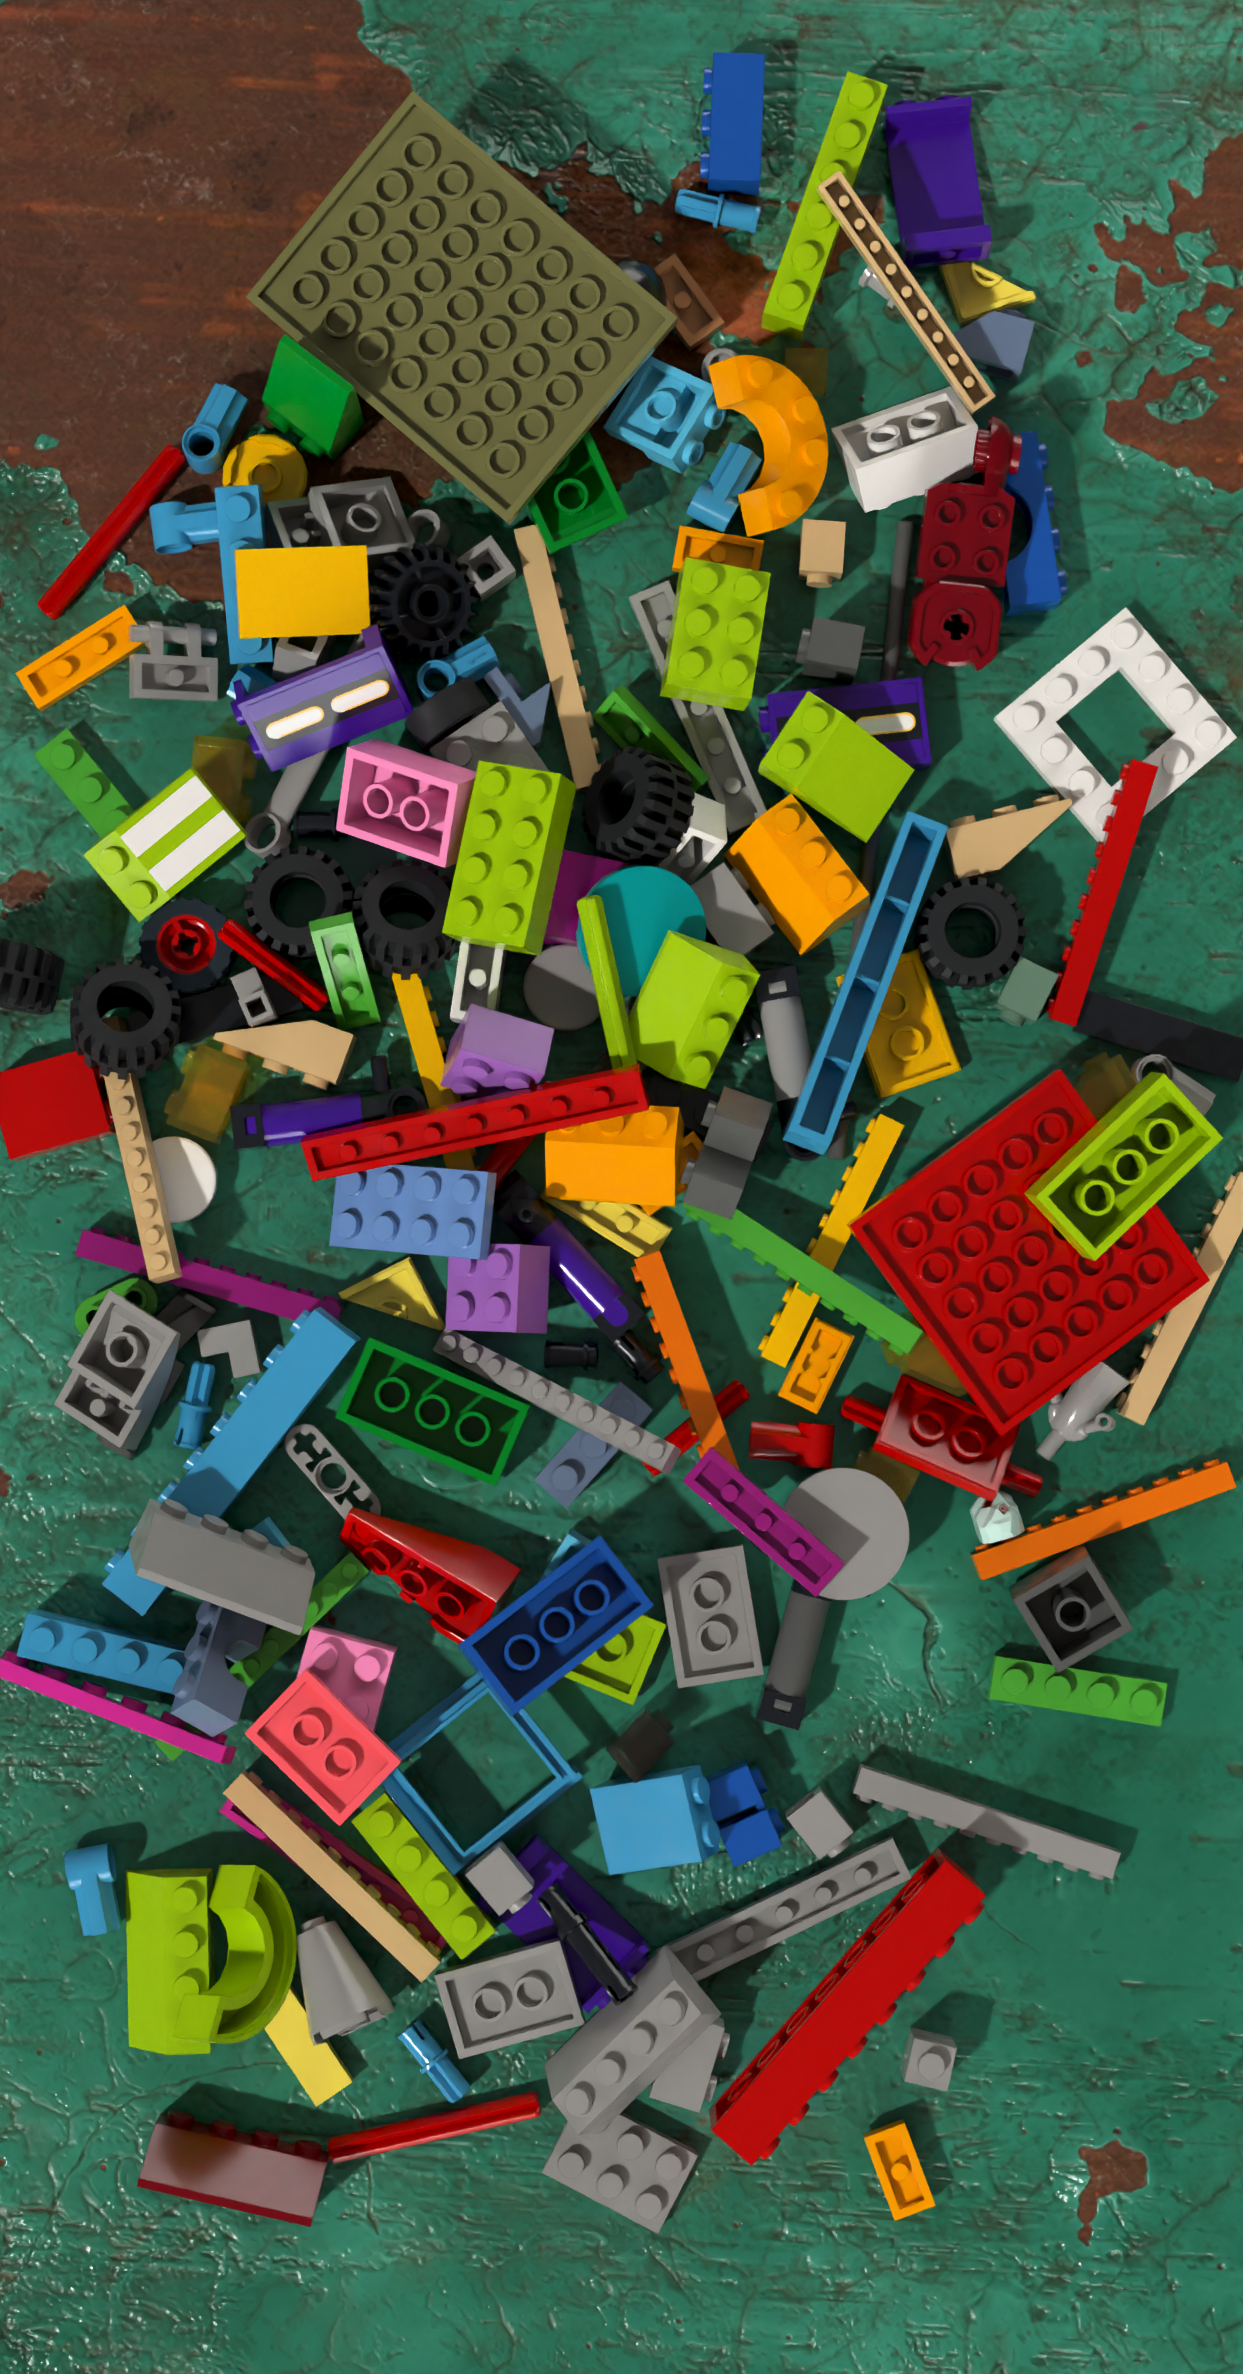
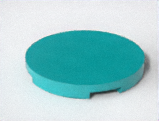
M647 865L625 866L602 877L586 895H600L602 898L621 990L624 995L638 996L668 930L702 941L706 939L705 914L699 898L683 879L665 869ZM579 918L576 930L577 947L583 963L591 973Z

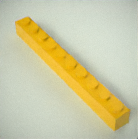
M393 973L392 980L429 1109L462 1102L460 1095L454 1093L452 1089L440 1086L445 1066L443 1053L447 1052L443 1036L439 1038L437 1036L435 1027L440 1026L436 1011L431 1012L428 1001H432L429 986H423L422 980L419 979L417 974H411L410 980H401V974ZM475 1147L443 1154L447 1169L472 1171L480 1169V1166L475 1167L472 1156L477 1155Z
M879 1114L877 1118L871 1117L865 1129L869 1135L865 1143L860 1141L853 1154L857 1159L853 1167L847 1166L841 1180L845 1181L841 1191L835 1190L829 1203L833 1205V1208L829 1215L824 1213L817 1227L821 1229V1232L817 1239L812 1237L805 1251L809 1253V1257L832 1272L852 1233L846 1224L862 1213L904 1127L903 1124L882 1114ZM797 1281L793 1288L788 1286L782 1298V1301L786 1303L781 1312L776 1310L770 1322V1325L774 1326L770 1336L766 1334L763 1336L758 1347L762 1351L761 1357L783 1368L786 1367L820 1298L815 1293L808 1296L797 1288L799 1285Z

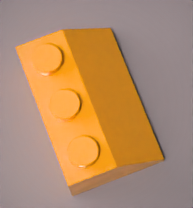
M792 793L758 817L724 854L725 859L732 868L736 867L750 886L749 890L759 903L761 902L766 907L777 927L800 957L870 907V894Z
M650 1105L647 1111L546 1132L545 1168L547 1199L676 1207L684 1134V1122L680 1108Z

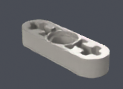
M304 1423L293 1427L288 1432L285 1439V1448L288 1455L345 1520L348 1512L352 1507L355 1508V1505L348 1497L344 1499L343 1503H340L336 1496L347 1491L354 1480L359 1484L360 1488L353 1491V1493L361 1501L369 1498L373 1502L369 1509L370 1513L381 1516L382 1502L380 1497L320 1428L313 1424ZM299 1432L304 1436L310 1433L315 1435L316 1440H314L312 1445L319 1454H322L325 1448L332 1454V1456L321 1460L314 1471L308 1466L309 1462L315 1460L308 1451L298 1453L295 1449L299 1443L295 1436ZM337 1463L345 1469L346 1480L341 1487L330 1488L322 1481V1470L327 1464Z

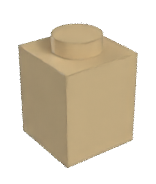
M803 519L800 533L797 580H807L806 585L815 588L832 587V582L840 583L843 574L846 522Z

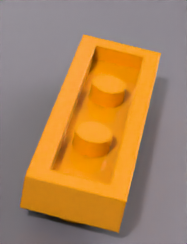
M125 604L15 673L40 712L146 646L145 642L129 641L130 624H138Z

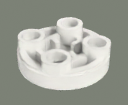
M172 1136L153 1141L170 1222H188L202 1214L214 1199L218 1184L217 1167L209 1153L192 1140Z

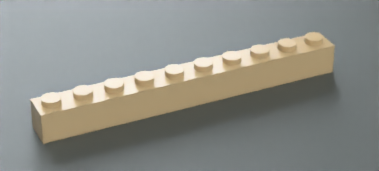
M839 170L817 186V193L969 413L973 415L993 401L996 397L841 171Z
M526 526L514 529V536L551 683L573 781L577 785L576 793L585 792L587 788H590L591 778L595 771L598 772L601 768V764H598L596 754L600 753L597 737L591 738L589 728L594 727L591 712H585L583 702L588 700L584 685L579 686L577 676L581 675L578 659L573 660L570 651L575 649L572 634H566L564 626L569 624L566 608L560 609L558 601L559 598H563L560 583H554L552 573L556 572L553 556L548 557L546 546L536 526Z
M116 1015L102 1019L108 1027L117 1031L127 1032L126 1023L119 1016ZM110 1072L109 1077L104 1076V1081L148 1278L150 1281L158 1284L183 1277L139 1080L136 1078L135 1073H128L127 1080L118 1079V1073Z
M1237 1172L1235 1176H1229L1224 1186L1227 1192L1223 1200L1218 1199L1213 1207L1212 1213L1215 1216L1211 1224L1206 1223L1201 1231L1200 1237L1203 1240L1199 1248L1194 1247L1191 1251V1254L1210 1281L1167 1312L1162 1320L1158 1319L1151 1332L1154 1334V1337L1150 1344L1146 1343L1139 1356L1142 1358V1361L1138 1368L1134 1367L1128 1377L1131 1383L1126 1393L1122 1391L1115 1403V1406L1118 1407L1116 1413L1139 1425L1144 1426L1243 1229V1172Z
M244 1770L223 1794L422 1983L441 1963L442 1958L439 1956L441 1951L431 1941L426 1943L419 1937L421 1932L411 1922L406 1924L399 1917L401 1913L391 1903L386 1905L380 1899L381 1894L374 1886L369 1884L367 1887L360 1880L362 1876L354 1867L350 1865L347 1868L340 1861L342 1857L334 1848L330 1846L327 1849L320 1842L322 1837L314 1829L309 1828L307 1830L300 1823L302 1818L294 1810L290 1809L287 1811L280 1804L282 1799L274 1791L270 1790L267 1792L261 1786L263 1781L254 1772L248 1773Z

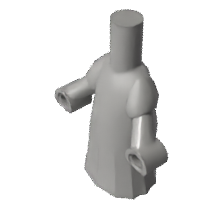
M1103 1360L1072 1383L1064 1397L1062 1392H1060L1050 1400L1048 1419L1052 1430L1036 1451L1050 1461L1065 1441L1075 1442L1084 1440L1090 1433L1096 1431H1112L1116 1426L1115 1419L1101 1412L1131 1381L1107 1361ZM1107 1419L1108 1423L1104 1426L1103 1421Z

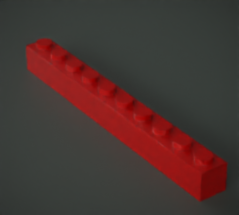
M1130 759L1127 764L1123 763L1119 779H1122L1119 790H1114L1110 805H1114L1111 816L1107 815L1104 820L1102 831H1105L1103 842L1098 841L1095 848L1094 857H1097L1095 867H1090L1086 883H1089L1086 894L1082 893L1077 908L1081 909L1078 920L1074 919L1070 927L1069 934L1073 935L1070 946L1065 945L1062 952L1061 960L1064 961L1062 971L1056 972L1059 975L1054 984L1056 990L1053 997L1049 996L1044 1011L1048 1013V1019L1076 1027L1158 766Z

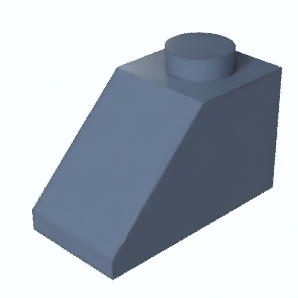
M1004 309L1001 312L992 311L953 333V335L979 373L1017 383L1022 372L1035 322L1027 320L1026 315L1019 311Z

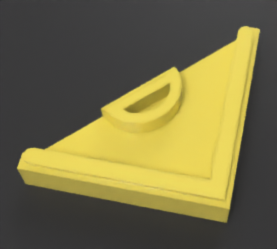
M963 262L939 265L959 327L970 324L992 311L1013 310L1034 303L1036 299L1033 291H1026L974 262L972 264Z
M411 1257L339 1292L341 1299L439 1331L445 1328V1324Z

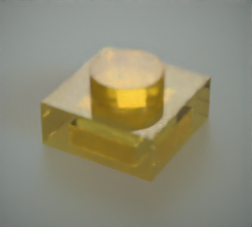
M785 347L784 366L806 385L812 395L826 396L828 349Z

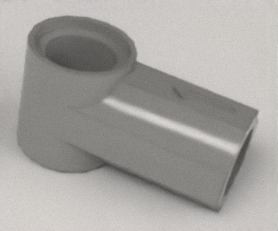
M1160 1054L1141 1057L1130 1065L1128 1081L1132 1088L1143 1080L1142 1070L1147 1063H1151L1158 1068L1160 1073H1165L1203 1116L1206 1115L1213 1104L1216 1096L1214 1093L1175 1068L1166 1057Z

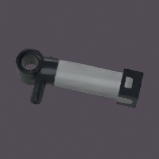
M796 965L758 972L760 977L755 985L783 1137L812 1062ZM854 1101L845 1103L839 1121L857 1118V1107ZM783 1140L787 1154L798 1162L810 1163L821 1156V1154L813 1151L802 1153L792 1143Z

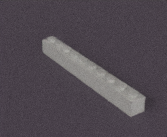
M444 1328L433 1348V1351L443 1358L667 1475L671 1472L681 1453V1450L675 1445L453 1330H445Z
M859 1764L851 1789L854 1794H857L856 1799L871 1804L872 1800L881 1802L882 1807L887 1810L897 1812L899 1808L908 1811L907 1815L921 1821H923L924 1817L933 1819V1824L941 1828L949 1829L951 1825L960 1828L959 1833L965 1836L975 1838V1835L978 1834L986 1837L985 1842L996 1846H1001V1843L1011 1845V1850L1026 1855L1027 1851L1038 1854L1037 1859L1052 1864L1053 1860L1062 1862V1867L1068 1870L1078 1872L1080 1868L1089 1871L1088 1876L1104 1881L1105 1877L1113 1879L1121 1854L1116 1848L863 1764Z

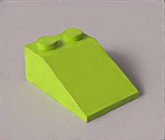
M810 691L806 693L761 761L758 773L790 794L792 793L795 797L865 843L868 842L914 772L912 767L849 717Z

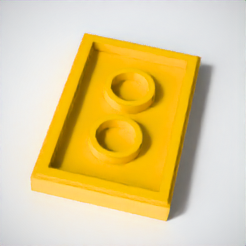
M367 545L234 549L239 639L362 634V629L370 627Z
M918 949L900 955L863 1055L879 1099L961 1071ZM844 974L835 978L838 987H840Z

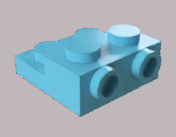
M650 356L635 374L603 428L610 436L642 450L649 459L683 474L688 465L695 466L700 461L704 452L702 441L710 428L716 430L721 426L726 416V409L717 408L712 384Z

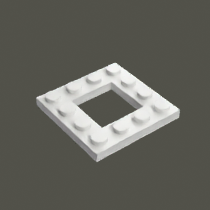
M1126 607L993 719L1053 791L1058 794L1061 800L1072 799L1073 804L1069 809L1097 842H1103L1105 831H1102L1103 823L1106 816H1111L1114 805H1110L1114 790H1119L1122 779L1111 787L1056 722L1118 670L1173 734L1172 737L1142 761L1158 766L1143 817L1237 738Z

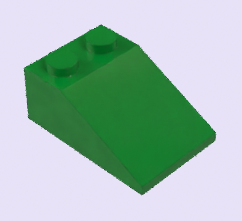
M284 334L279 340L262 397L264 407L268 412L266 419L281 432L286 434L290 429L301 437L302 440L299 444L315 458L320 459L324 455L334 463L365 423L355 387Z
M589 430L526 505L550 555L629 518Z

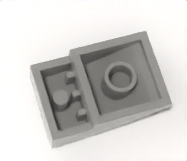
M391 477L314 486L310 488L307 497L267 502L265 506L269 548L367 545L368 573L386 567L383 560L384 557L389 555L397 558V548L404 546L411 550L412 545L416 543Z
M109 1290L67 1364L73 1371L54 1405L119 1448L136 1450L166 1388L181 1333L115 1291Z

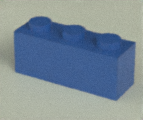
M714 52L713 67H704L703 94H711V110H702L701 136H710L709 152H701L700 178L708 179V194L759 195L765 54Z

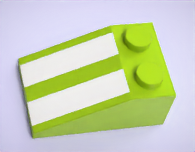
M192 766L101 837L83 856L140 923L232 849L248 833Z

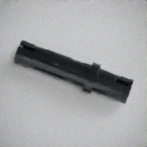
M558 1883L546 1889L537 1898L536 1902L558 1928L557 1935L563 1942L568 1941L571 1947L574 1948L580 1959L606 1990L616 2006L628 2000L638 1990V1986L625 1973L612 1953L595 1934L589 1925L590 1918L585 1912H579Z

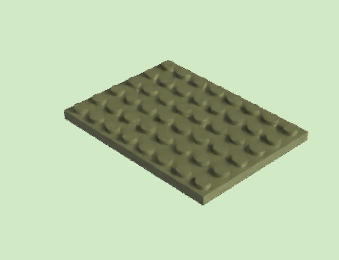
M414 91L409 94L246 296L250 302L308 352L353 385L358 395L509 525L679 322L678 317Z

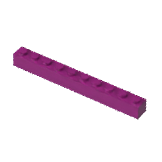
M91 1226L90 1231L82 1230L75 1253L76 1256L148 1277L142 1247L132 1244L133 1238L117 1234L115 1239L106 1236L107 1230ZM178 1251L183 1277L165 1281L292 1320H296L305 1309L312 1313L314 1309L322 1307L340 1321L344 1306L338 1305L340 1299L324 1295L323 1300L312 1297L314 1292L298 1287L297 1292L288 1290V1284L272 1280L271 1284L261 1282L262 1276L246 1272L244 1277L235 1274L236 1269L221 1264L219 1269L210 1267V1261L195 1257L194 1261L183 1259L184 1253Z

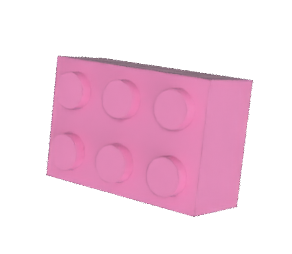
M376 738L347 747L336 830L444 868L457 864L476 772Z
M315 1624L309 1631L297 1678L306 1668H309L375 1733L398 1647Z

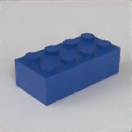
M599 1535L461 1642L458 1648L510 1717H512L654 1605Z

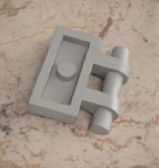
M147 621L146 625L130 624L129 641L145 642L146 654L129 655V699L194 702L218 701V658L201 657V645H216V629L201 628L198 623H185L183 627L163 626L160 621ZM163 643L183 644L184 656L163 655Z

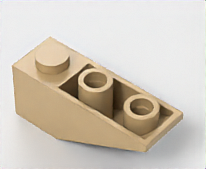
M1058 794L1034 800L1033 808L1018 811L1016 805H1010L991 811L992 818L976 822L975 816L972 815L950 821L951 828L946 831L943 845L953 882L963 877H969V880H976L978 877L985 878L996 875L1072 806V799L1059 801Z
M315 1020L215 1033L214 1040L224 1044L221 1050L222 1053L246 1061L249 1053L264 1059L262 1067L282 1075H286L289 1068L305 1074L302 1082L327 1090L329 1083L340 1086L357 1040L351 1033Z

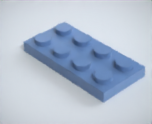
M393 1164L337 1176L329 1246L487 1261L497 1173Z

